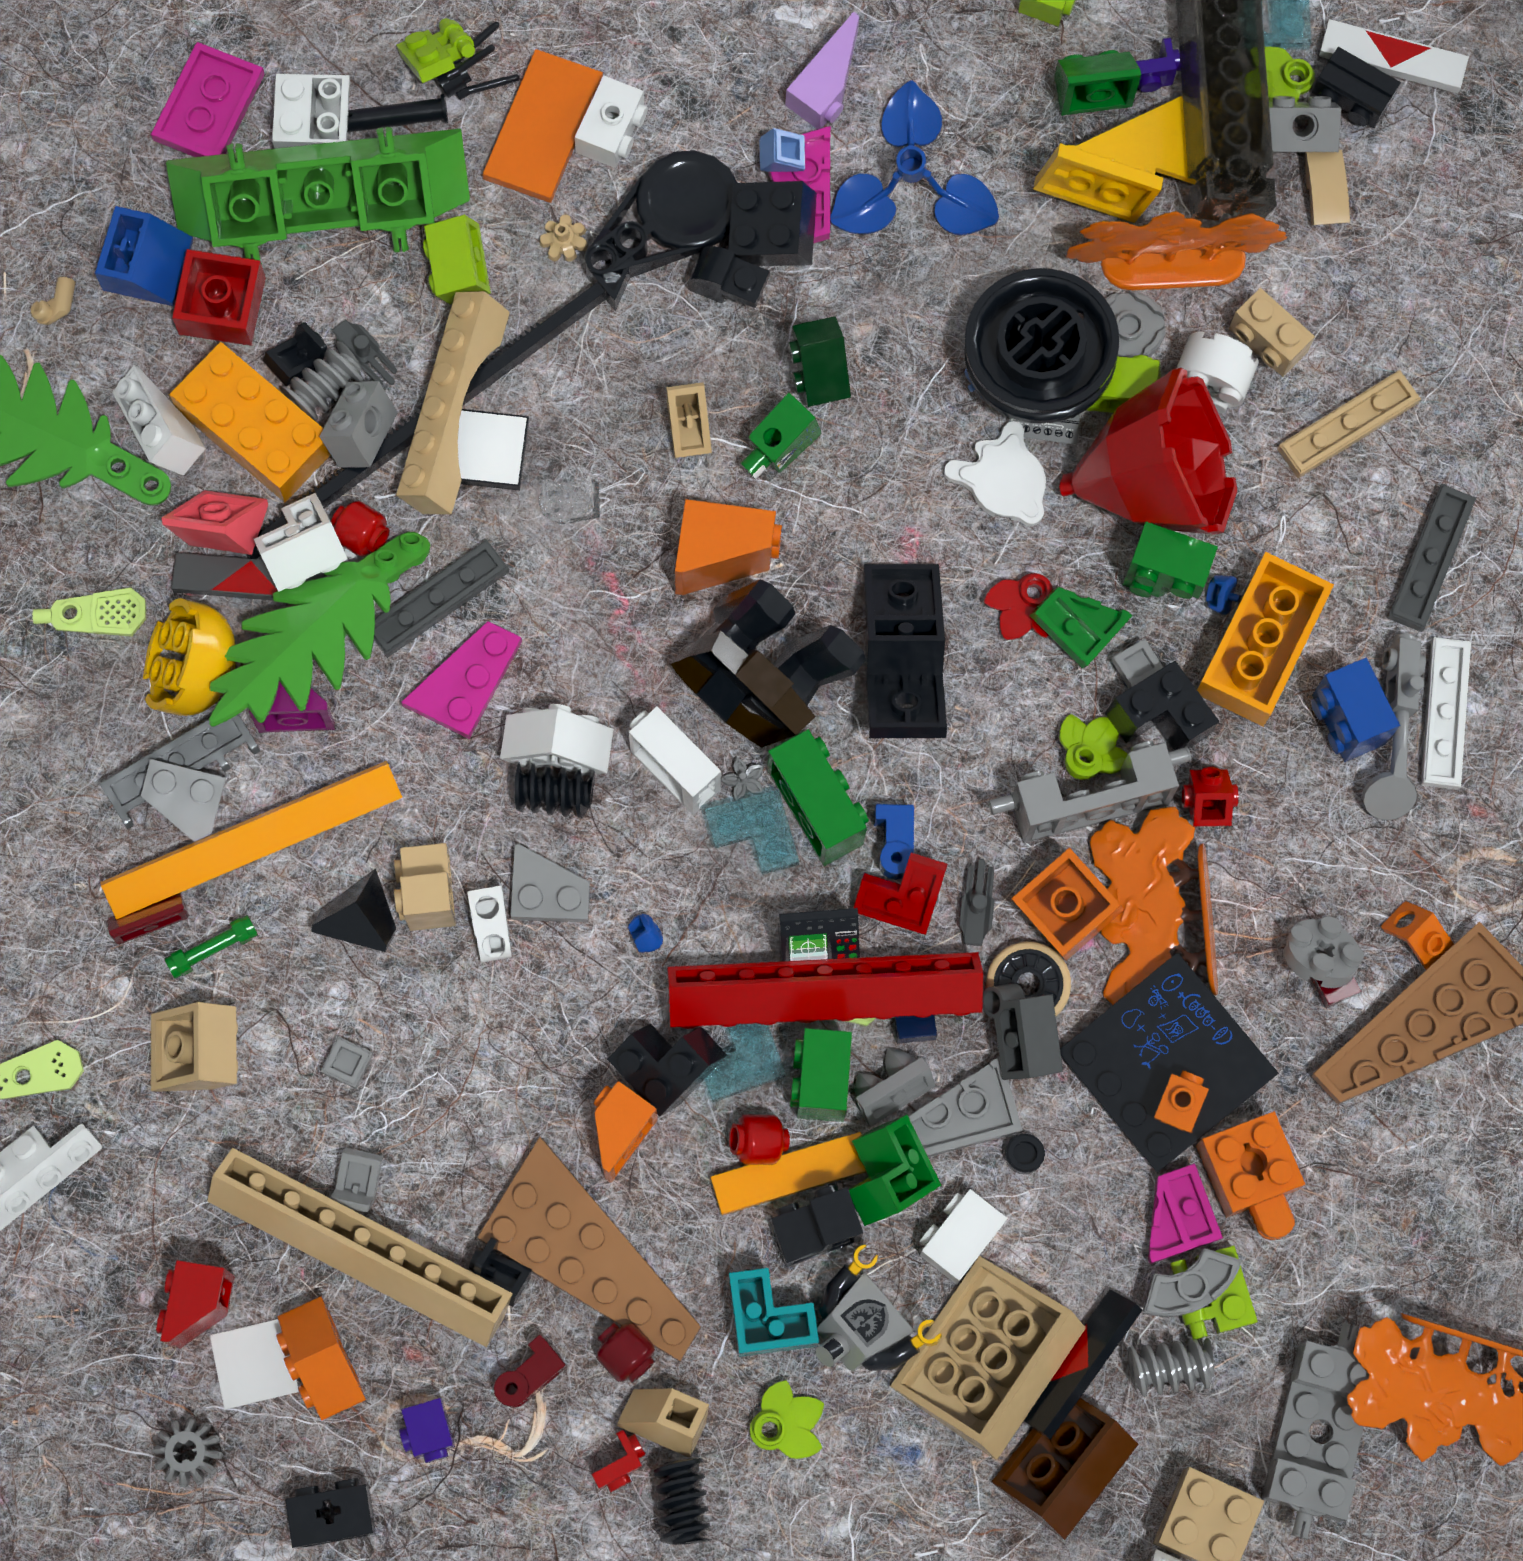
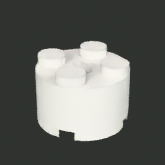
M1194 332L1188 337L1176 369L1183 368L1187 370V378L1198 376L1204 380L1218 413L1224 414L1227 408L1242 405L1258 366V358L1252 360L1251 355L1253 351L1245 344L1231 337L1215 333L1213 339L1202 338L1204 332Z

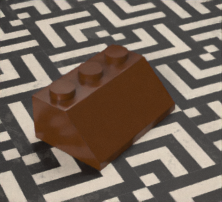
M1080 1398L1051 1439L1032 1429L992 1480V1483L1038 1522L1065 1540L1139 1444L1116 1420Z

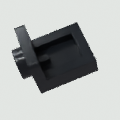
M306 322L298 325L293 338L266 351L263 362L287 387L291 384L290 380L293 377L303 378L302 370L304 368H310L315 371L313 362L317 358L324 359L327 345L317 332H314Z
M491 1237L484 1249L477 1248L470 1261L469 1270L513 1293L509 1305L514 1307L531 1278L532 1269L497 1254L499 1241Z

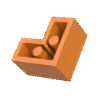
M322 1296L277 1316L282 1332L276 1334V1337L285 1355L284 1362L292 1380L300 1378L303 1385L298 1386V1389L307 1409L314 1406L321 1420H324L366 1400L358 1376L344 1350L337 1327Z

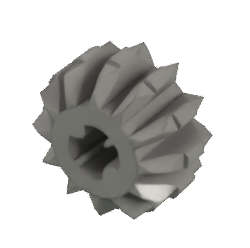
M191 1417L186 1421L185 1431L179 1421H172L173 1436L163 1430L158 1434L162 1440L167 1442L166 1446L153 1447V1453L165 1455V1458L154 1464L155 1468L163 1470L170 1467L165 1474L164 1480L171 1483L179 1475V1486L183 1488L188 1487L191 1475L197 1485L204 1484L201 1470L204 1469L206 1472L214 1475L217 1469L208 1462L210 1458L218 1460L223 1457L222 1452L210 1450V1447L217 1445L221 1441L220 1437L213 1435L205 1439L210 1432L211 1425L205 1422L196 1431V1419ZM194 1443L196 1448L192 1449V1451L197 1453L192 1461L185 1459L181 1462L179 1458L183 1456L182 1453H179L183 1444L191 1446Z

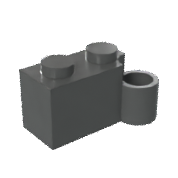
M1014 983L986 988L983 991V1010L989 1017H993L995 1020L1002 1079H1026L1063 1072L1053 994L1025 998L1022 988Z

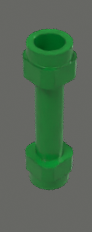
M246 915L230 922L232 928L186 952L179 949L164 958L174 979L192 972L191 966L239 941L241 945H244L251 941L252 938L258 936L249 916Z

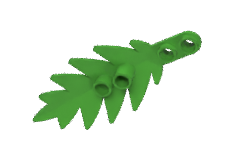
M0 355V466L32 454L6 480L8 487L43 481L68 471L59 482L61 488L73 486L92 475L145 505H159L169 497L171 483L166 473L111 443V430L107 416L102 415L99 418L93 433L92 420L87 403L75 380L68 382L57 416L53 391L41 364L35 363L33 365L21 401L20 390L15 376L4 357ZM115 463H123L126 466L124 471L120 473L112 471V466ZM148 481H156L159 484L158 488L153 491L147 490L145 484Z
M406 532L395 537L358 563L342 562L333 571L324 573L330 577L310 580L296 588L274 592L273 601L294 604L296 606L277 609L242 621V630L267 633L268 635L253 638L229 647L225 655L227 661L245 663L246 665L234 669L210 683L211 691L224 693V696L213 710L209 718V725L216 726L238 715L246 708H249L259 723H263L274 703L279 681L300 711H304L310 696L313 658L333 688L339 690L344 674L346 635L348 634L365 660L371 658L375 631L373 600L383 612L387 613L390 611L391 599L387 583L395 582L399 579L400 574L412 566L420 565L425 561L430 553V542L428 539L416 532Z

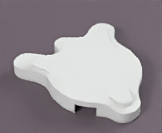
M1008 422L1004 426L1001 436L996 440L978 441L974 449L978 461L972 463L951 460L946 464L944 477L949 482L966 487L972 493L976 503L992 517H995V515L1009 517L1011 520L1019 521L1029 527L1036 526L1041 522L1044 515L1042 500L1046 488V476L1038 459L1026 448L1024 429L1019 422Z

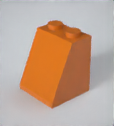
M685 499L675 567V594L685 595L769 571L771 558L779 559L782 525L775 524L776 511Z

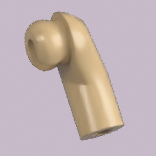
M68 277L57 278L54 298L47 302L44 300L36 301L31 307L32 317L39 324L51 325L69 314L76 282Z

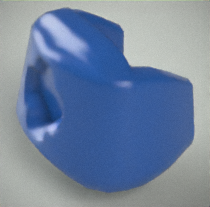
M1215 575L1210 580L1206 596L1209 609L1221 615H1227L1232 609V601L1240 602L1241 595L1234 594L1238 582L1235 576Z
M639 914L628 925L638 952H652L659 949L663 944L662 932L651 916Z

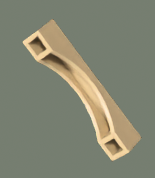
M485 291L455 293L396 496L421 514L452 515L461 484L458 460V431L463 401L470 381L479 365L502 342L510 312Z

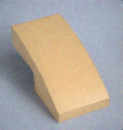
M1339 150V152H1305L1306 189H1309L1311 225L1350 223L1348 187L1342 150Z

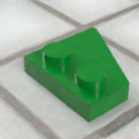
M1057 587L1047 595L1029 616L1081 668H1084L1093 661L1133 615L1126 610L1117 611L1101 605L1102 602L1089 597L1081 598L1075 592Z

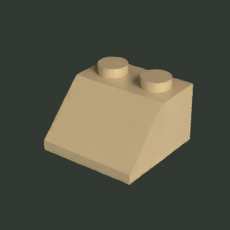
M196 1002L151 1014V1091L212 1090L237 1084L236 1035L238 1024L236 1021V1006Z

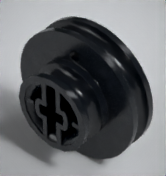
M1046 268L1028 269L1012 273L990 286L980 296L970 312L965 330L964 347L967 373L979 395L991 407L1010 418L1041 424L1059 422L1079 415L1096 403L1103 395L1115 372L1119 351V329L1115 315L1109 303L1096 288L1071 273ZM1078 313H1081L1084 316L1083 320Z

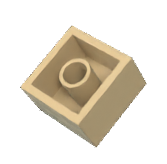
M1191 1467L1185 1468L1181 1473L1153 1544L1189 1561H1240L1264 1500Z

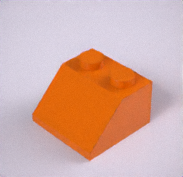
M617 1081L613 1088L608 1085L605 1086L593 1103L596 1106L594 1114L602 1168L605 1179L612 1183L658 1121L657 1108L620 1081Z

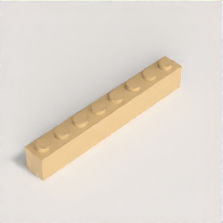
M234 1148L230 1150L212 1176L207 1202L486 1348L505 1317L513 1293Z

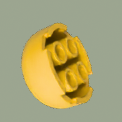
M178 598L169 604V610L172 612L164 623L157 622L148 645L143 679H149L151 687L150 694H147L145 701L153 710L178 716H191L206 711L223 695V693L211 691L210 683L235 669V662L227 661L225 657L229 647L235 645V638L231 626L220 612L208 605ZM165 649L184 654L185 657L184 661H179L159 655ZM164 689L179 693L176 695V697H173L169 695Z

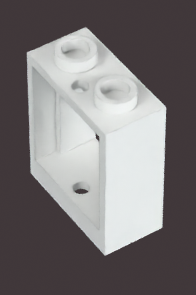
M657 706L650 713L646 710L641 712L631 722L629 726L631 728L629 731L630 752L692 815L696 814L721 790V770Z

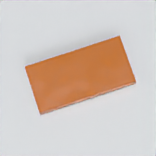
M535 49L483 171V179L552 203L574 150L575 135L601 82L603 72Z

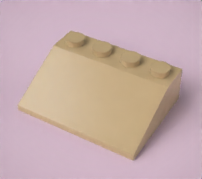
M979 1256L924 1336V1338L931 1340L941 1333L940 1342L934 1346L922 1345L919 1347L920 1352L906 1362L890 1387L967 1442L997 1460L1086 1327L1070 1309Z

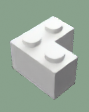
M316 493L281 508L288 523L253 539L278 592L284 589L296 588L302 585L307 578L320 572L327 573L333 571L340 563L348 560Z
M550 704L548 709L544 710L524 708L523 713L506 716L500 759L518 765V762H520L521 767L529 769L532 763L535 764L536 768L546 767V765L558 768L565 767L566 771L574 774L577 769H581L582 776L590 775L592 771H595V774L607 773L614 729L599 724V718L573 714L570 707L561 704Z

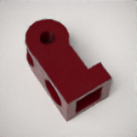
M541 1334L528 1344L534 1354L515 1371H506L495 1381L494 1394L503 1405L512 1408L520 1407L568 1367Z

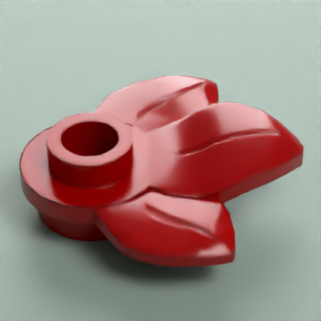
M1030 573L1023 576L1019 581L1002 580L989 590L984 599V604L1001 611L999 628L1003 639H1019L1031 629L1043 638L1049 636L1029 616L1053 590L1050 581L1045 576L1038 573ZM1030 587L1037 588L1040 592V597L1036 599L1029 597L1027 589Z

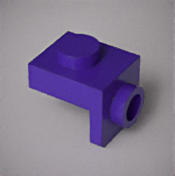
M1163 38L1159 52L1160 58L1136 61L1141 71L1137 90L1153 92L1161 87L1173 85L1176 71L1181 70V58L1179 50L1173 49L1171 38Z

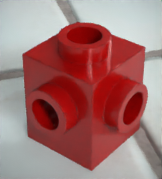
M1206 767L1202 770H1189L1188 785H1182L1183 808H1189L1193 827L1232 826L1233 807L1238 806L1239 795L1237 784L1231 783L1228 769Z

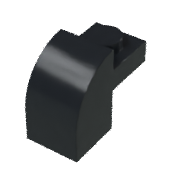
M706 246L702 249L688 280V290L721 304L726 296L756 308L770 277V271L737 258L734 251L716 246Z

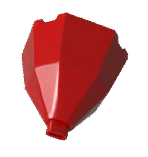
M1183 368L1174 369L1118 406L1076 465L1074 471L1062 476L1059 484L1061 495L1065 497L1076 494L1087 502L1142 526L1145 525V522L1172 531L1211 535L1224 533L1237 494L1236 478L1226 477L1224 457L1232 453L1231 440L1204 380L1198 376L1187 378V370Z

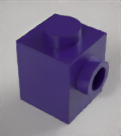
M438 1398L401 1409L406 1427L400 1428L399 1432L405 1452L412 1450L413 1456L417 1459L424 1457L425 1463L449 1457L447 1450L455 1448V1443L443 1400Z

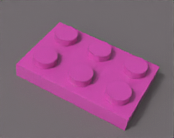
M196 42L151 133L153 141L193 157L226 154V146L231 144L265 75L263 67Z

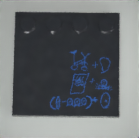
M1178 952L1060 1048L1062 1058L1157 1173L1279 1074ZM1182 1070L1203 1078L1202 1086L1209 1089L1191 1134L1154 1119L1171 1074L1180 1077Z

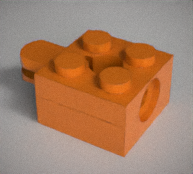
M1275 1111L1203 1138L1195 1145L1225 1218L1249 1210L1258 1233L1264 1239L1279 1240L1291 1232L1295 1225V1219L1285 1195L1298 1191L1306 1184Z

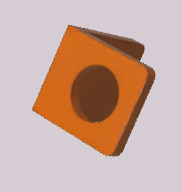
M1407 901L1403 902L1381 925L1385 933L1408 943L1425 970L1454 945L1433 912ZM1409 914L1415 915L1414 920L1408 926L1396 927L1402 917Z

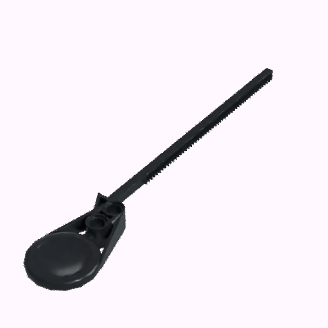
M696 150L676 151L656 160L641 175L588 248L585 255L586 274L593 286L543 323L539 324L536 322V328L530 326L531 332L525 330V336L519 334L520 340L514 338V344L508 342L509 348L507 349L503 346L504 352L497 350L498 356L492 355L493 360L490 361L486 358L487 364L481 363L482 368L477 369L470 381L463 405L606 300L616 311L630 278L697 254L706 246H713L722 242L730 233L733 183H738L730 168L715 156ZM636 199L637 216L642 225L633 221L620 224ZM651 238L664 247L674 249L646 257L648 253L647 241ZM628 239L640 242L635 248H626L622 245ZM601 260L608 261L611 264L605 270H598L593 267L596 262ZM415 412V418L409 416V422L403 420L404 426L398 424V430L392 428V435L387 433L388 438L384 439L371 467H343L342 472L337 470L338 475L331 474V480L325 478L326 484L320 482V488L314 486L315 492L309 491V495L316 493L324 509L411 445L420 414ZM281 512L280 518L275 516L276 521L273 522L269 519L270 525L264 524L265 529H260L258 537L287 524L288 522L283 512ZM256 544L252 555L246 554L248 559H258L261 556Z

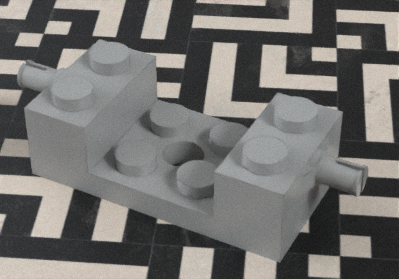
M1153 741L1143 742L1131 748L1132 752H1128L1121 771H1119L1122 780L1105 785L1103 787L1104 791L1090 794L1089 790H1081L1069 794L1067 801H1063L1055 773L1044 775L1043 771H1035L1023 775L1021 781L1017 782L1014 792H1010V795L992 800L989 799V808L992 815L1013 810L1023 844L1169 805L1179 787L1173 766L1187 762L1190 763L1192 761L1188 747L1168 752L1166 743L1154 745Z
M1342 1323L1337 1345L1325 1346L1311 1341H1305L1298 1345L1261 1500L1297 1511L1291 1535L1306 1540L1309 1538L1308 1535L1313 1516L1337 1522L1348 1520L1357 1482L1352 1479L1364 1426H1359L1354 1422L1351 1416L1352 1409L1348 1405L1347 1395L1354 1390L1360 1381L1368 1379L1369 1374L1353 1354V1347L1359 1327L1355 1325L1350 1326L1351 1324ZM1314 1421H1323L1330 1429V1438L1324 1444L1316 1443L1310 1437L1309 1429Z

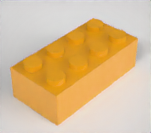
M222 342L169 394L174 406L190 423L284 503L331 455L319 437L324 428Z
M1265 552L1197 689L1199 694L1203 698L1264 727L1274 710L1334 584Z

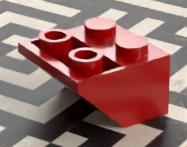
M176 1260L175 1270H168L164 1291L170 1294L167 1309L160 1310L157 1320L156 1332L161 1334L160 1341L173 1348L181 1349L226 1317L235 1276L222 1267Z

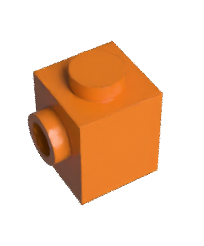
M1182 1070L1180 1077L1171 1074L1154 1119L1191 1134L1209 1091L1208 1088L1202 1086L1204 1079Z

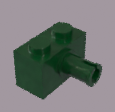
M836 316L793 325L794 341L788 342V348L792 363H797L798 371L792 372L796 393H803L808 407L851 398L844 336Z

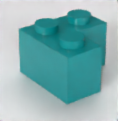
M769 1268L729 1273L739 1357L818 1347L819 1338L814 1303L774 1308Z

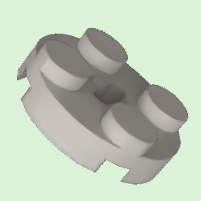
M1325 916L1321 920L1307 919L1296 923L1292 927L1286 939V946L1283 949L1284 958L1296 975L1306 981H1309L1310 977L1323 981L1321 987L1338 988L1351 982L1364 958V952L1358 946L1355 939L1343 929L1338 919L1330 916ZM1316 950H1321L1325 953H1318Z

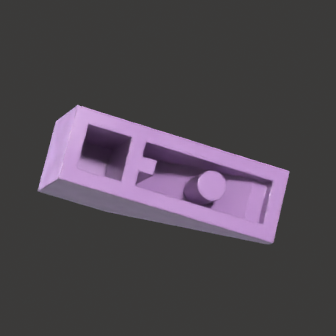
M855 12L849 16L786 89L785 106L816 129H821L827 121L833 123L843 110L844 105L842 101L858 33L859 15Z

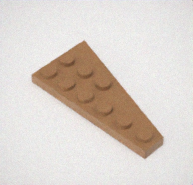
M539 1137L477 1237L478 1240L485 1244L488 1243L491 1237L498 1240V1252L532 1269L534 1274L621 1327L627 1323L635 1324L651 1341L654 1347L681 1362L701 1326L548 1145Z

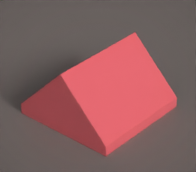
M204 490L163 516L162 525L189 546L252 555L255 547L253 539L259 535L268 508V501L263 498Z

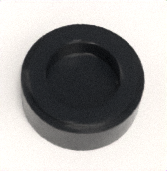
M1031 1134L1016 1135L1006 1146V1163L1016 1173H1033L1044 1161V1146L1037 1137Z

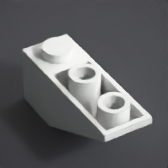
M133 365L125 377L119 381L112 393L149 462L184 476L206 448L194 426L138 366Z

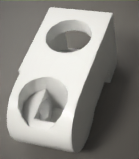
M502 885L467 891L474 935L477 938L481 963L511 958L512 952Z

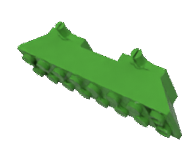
M382 127L376 130L377 138L243 152V145L236 143V153L234 151V144H229L226 146L228 154L166 160L177 229L190 236L212 241L213 247L232 245L244 248L245 258L252 259L253 255L254 260H260L258 246L268 241L287 239V234L360 226L361 231L376 229L391 231L393 251L400 252V238L402 252L409 250L406 230L415 225L435 223V217L470 201L461 128L393 136V129L386 127V137H384Z

